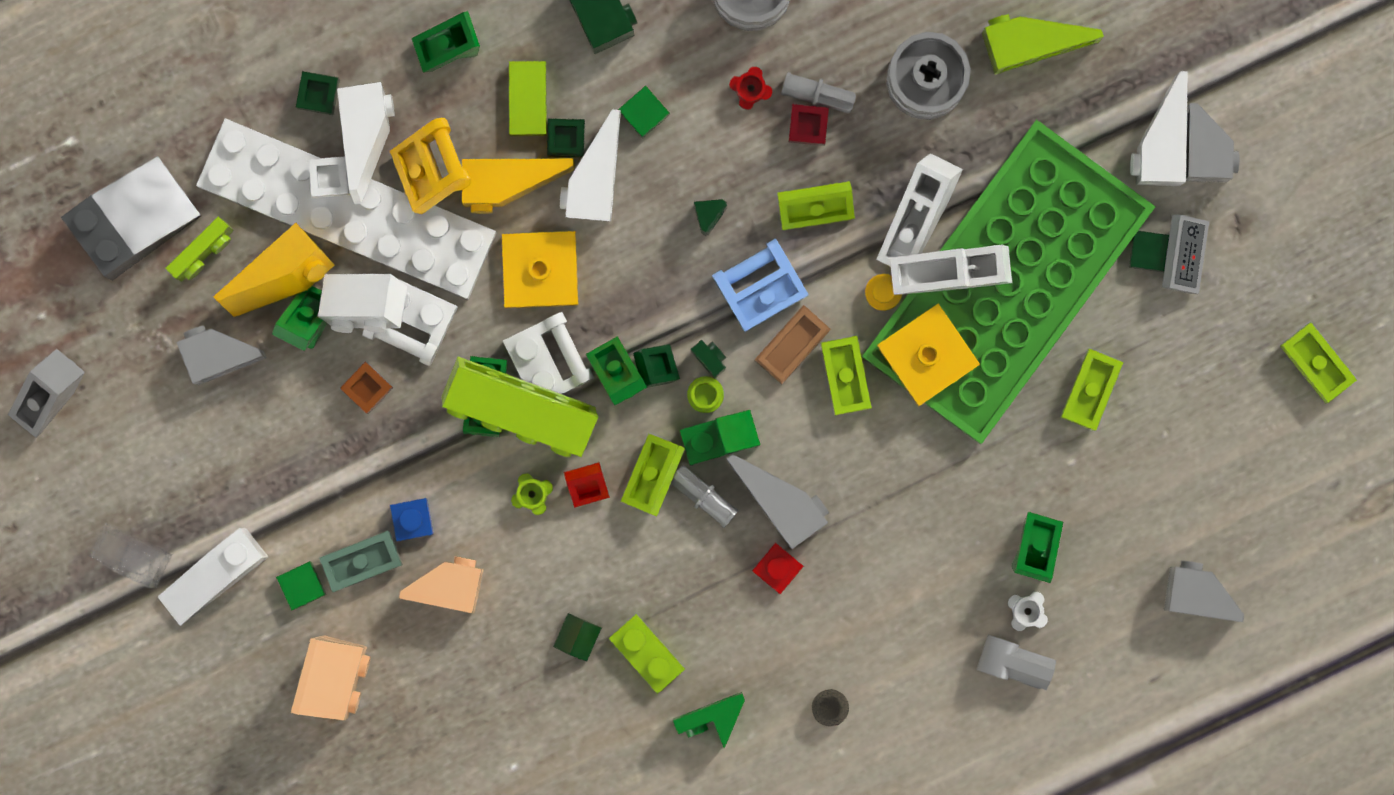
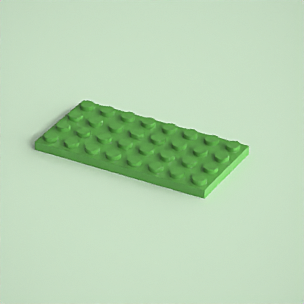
M1036 119L940 250L971 249L994 245L1008 246L1012 283L908 294L863 354L862 358L906 390L877 345L939 303L980 365L924 404L981 445L1156 206Z

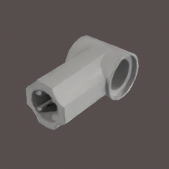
M991 635L987 636L976 670L1005 680L1011 678L1023 682V684L1047 690L1052 680L1057 660L1021 649L1018 644Z

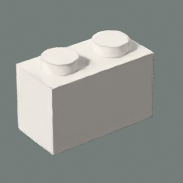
M325 274L318 317L331 325L332 330L341 333H351L353 328H364L374 333H384L386 328H401L407 286L392 274Z

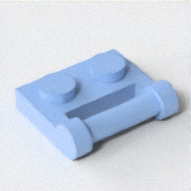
M776 239L766 243L767 248L725 272L719 270L712 275L744 332L809 295ZM775 260L780 268L779 270L737 294L734 292L732 284Z

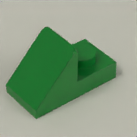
M468 11L462 12L411 38L423 73L433 72L457 59L476 57L480 48Z
M311 286L308 290L298 293L276 322L272 335L303 351L307 348L313 349L327 322L318 317L322 290Z
M618 336L586 353L588 360L614 406L647 388Z
M751 410L718 417L715 420L680 430L690 466L760 446Z
M1032 512L1027 513L1019 549L1011 566L1014 573L1051 583L1064 522Z
M740 692L673 718L677 733L686 732L689 738L709 730L706 723L713 721L723 748H725L745 698L743 693Z

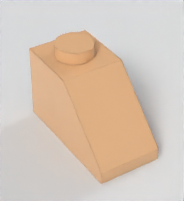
M455 556L454 563H442L401 590L399 598L475 613L484 569L475 568L477 560Z

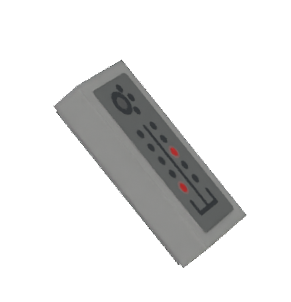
M1172 215L1162 288L1189 294H1199L1209 221L1184 215Z

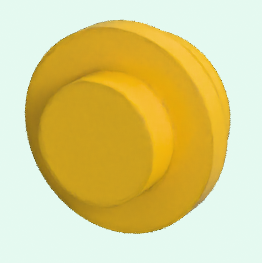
M878 274L872 277L865 288L867 302L871 307L879 311H887L894 308L902 297V294L894 295L892 276L889 274Z

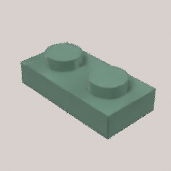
M390 531L383 532L319 558L332 592L339 591L403 565Z

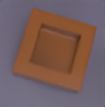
M364 362L340 389L366 414H369L393 387L367 362Z

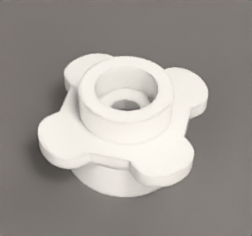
M1032 592L1030 596L1020 597L1013 595L1009 598L1008 606L1013 612L1011 625L1015 630L1023 631L1026 627L1030 626L1042 628L1047 624L1048 618L1044 614L1042 605L1045 599L1041 593ZM1026 608L1031 609L1030 615L1024 613Z

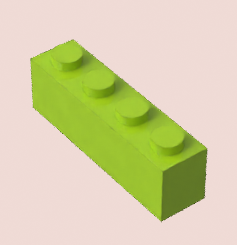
M459 356L456 359L441 396L442 407L447 408L446 412L456 418L466 420L468 416L482 421L481 424L487 429L495 432H502L505 429L516 433V437L519 440L532 445H536L537 441L551 446L550 449L553 452L564 457H571V454L582 457L598 419L595 406Z

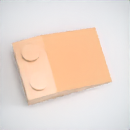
M325 635L311 638L291 713L337 720H346L349 717V713L355 714L361 697V692L355 691L359 677H366L371 656L365 655L367 647Z

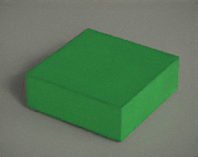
M644 86L618 109L621 110V115L642 139L670 115V112L647 86Z
M311 561L276 577L291 611L327 595Z

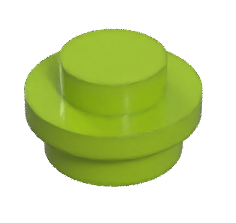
M702 376L690 384L687 398L694 410L700 413H711L721 406L724 399V391L722 385L716 379Z

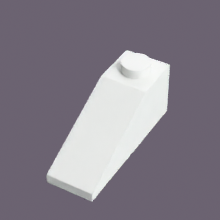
M1180 71L1174 77L1137 148V154H1131L1130 173L1131 176H1136V185L1181 186L1186 182L1188 71Z
M381 82L337 88L348 186L354 204L362 203L390 132L388 117L395 116L392 95H385Z
M611 110L570 177L568 187H561L560 209H566V217L611 221L621 110Z
M931 153L917 163L876 260L891 267V257L922 254L952 196L963 169Z
M239 528L209 551L162 592L158 598L177 623L182 626L266 560L268 556L246 528Z

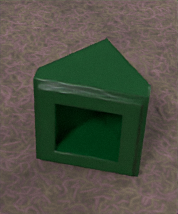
M723 199L694 202L695 213L703 235L709 236L727 210V202Z
M568 613L553 647L587 662L602 627Z

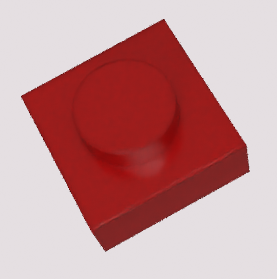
M600 462L564 472L574 508L610 498Z
M775 542L752 572L781 594L804 566Z

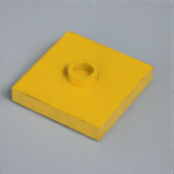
M575 231L502 234L505 308L579 305Z
M939 303L877 345L918 407L980 365Z

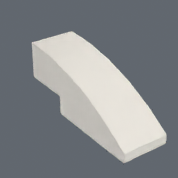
M1005 245L971 249L961 248L890 258L894 295L1012 283L1009 247Z

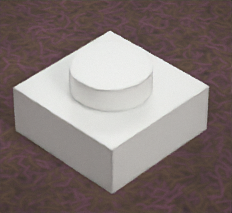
M345 156L308 159L311 196L313 198L350 195Z

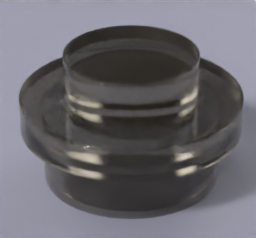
M834 689L821 691L812 702L813 716L824 726L831 727L841 724L849 712V704L846 697Z

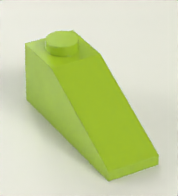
M1009 14L989 20V26L985 27L981 33L995 75L1099 43L1104 37L1101 29L1021 16L1010 19Z

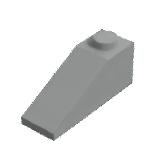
M733 454L726 459L790 549L796 547L828 523L824 516L829 511L817 495L810 498L806 492Z

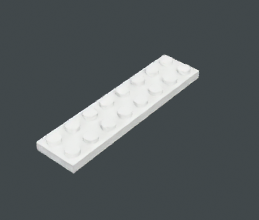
M224 119L197 182V187L292 226L294 223H297L305 232L469 300L497 232L437 206H433L422 215L412 211L406 193L372 179L362 203L354 204L351 194L313 198L311 196L308 159H320L319 157L231 120Z

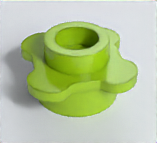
M528 473L520 475L517 493L511 497L512 505L518 509L522 507L530 509L535 515L543 514L546 511L545 502L547 496L553 491L551 482L548 480L538 481L533 479ZM530 491H534L536 493L534 498L529 497L528 494Z

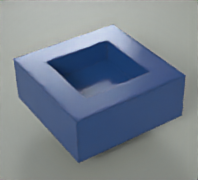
M427 498L390 505L396 541L434 535Z

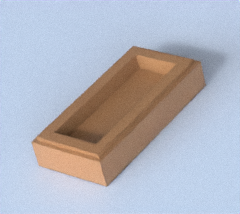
M803 305L754 361L782 385L831 329Z

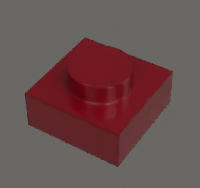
M792 104L788 142L825 146L829 108Z

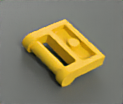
M437 118L430 121L390 150L412 211L421 215L454 191L463 190L471 184L468 171L462 169L449 136L451 128L446 118ZM434 140L448 171V175L444 178L441 176L429 145Z

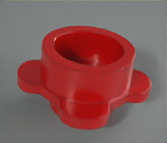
M751 67L748 72L740 77L734 76L730 80L729 87L737 93L740 99L739 106L742 109L750 110L753 108L754 103L760 100H768L772 96V88L765 84V80L762 77L763 72L759 67ZM749 85L754 86V90L751 92L747 89Z

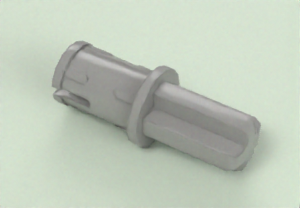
M787 72L781 92L783 96L786 95L813 103L812 106L817 104L845 113L852 111L856 98L854 92L824 84V79H820L817 82L793 75L790 72Z
M685 466L680 467L675 472L671 484L696 503L694 506L696 509L702 508L725 528L739 510L715 492L713 484L709 487Z

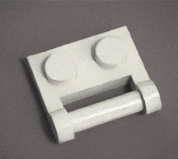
M401 281L407 286L402 322L430 334L431 337L428 343H421L391 328H386L384 333H374L364 329L362 336L371 340L374 338L380 339L419 357V362L430 366L458 307Z
M560 312L503 340V343L521 380L563 395L593 380L594 376L590 368H585L565 327L567 320L563 312ZM552 331L573 375L564 381L541 336Z

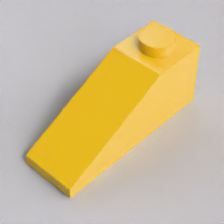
M573 158L462 159V169L468 171L471 179V184L462 190V204L464 207H471V213H493V207H503L574 171Z
M294 223L213 297L233 317L308 290L335 265L313 239L297 223Z

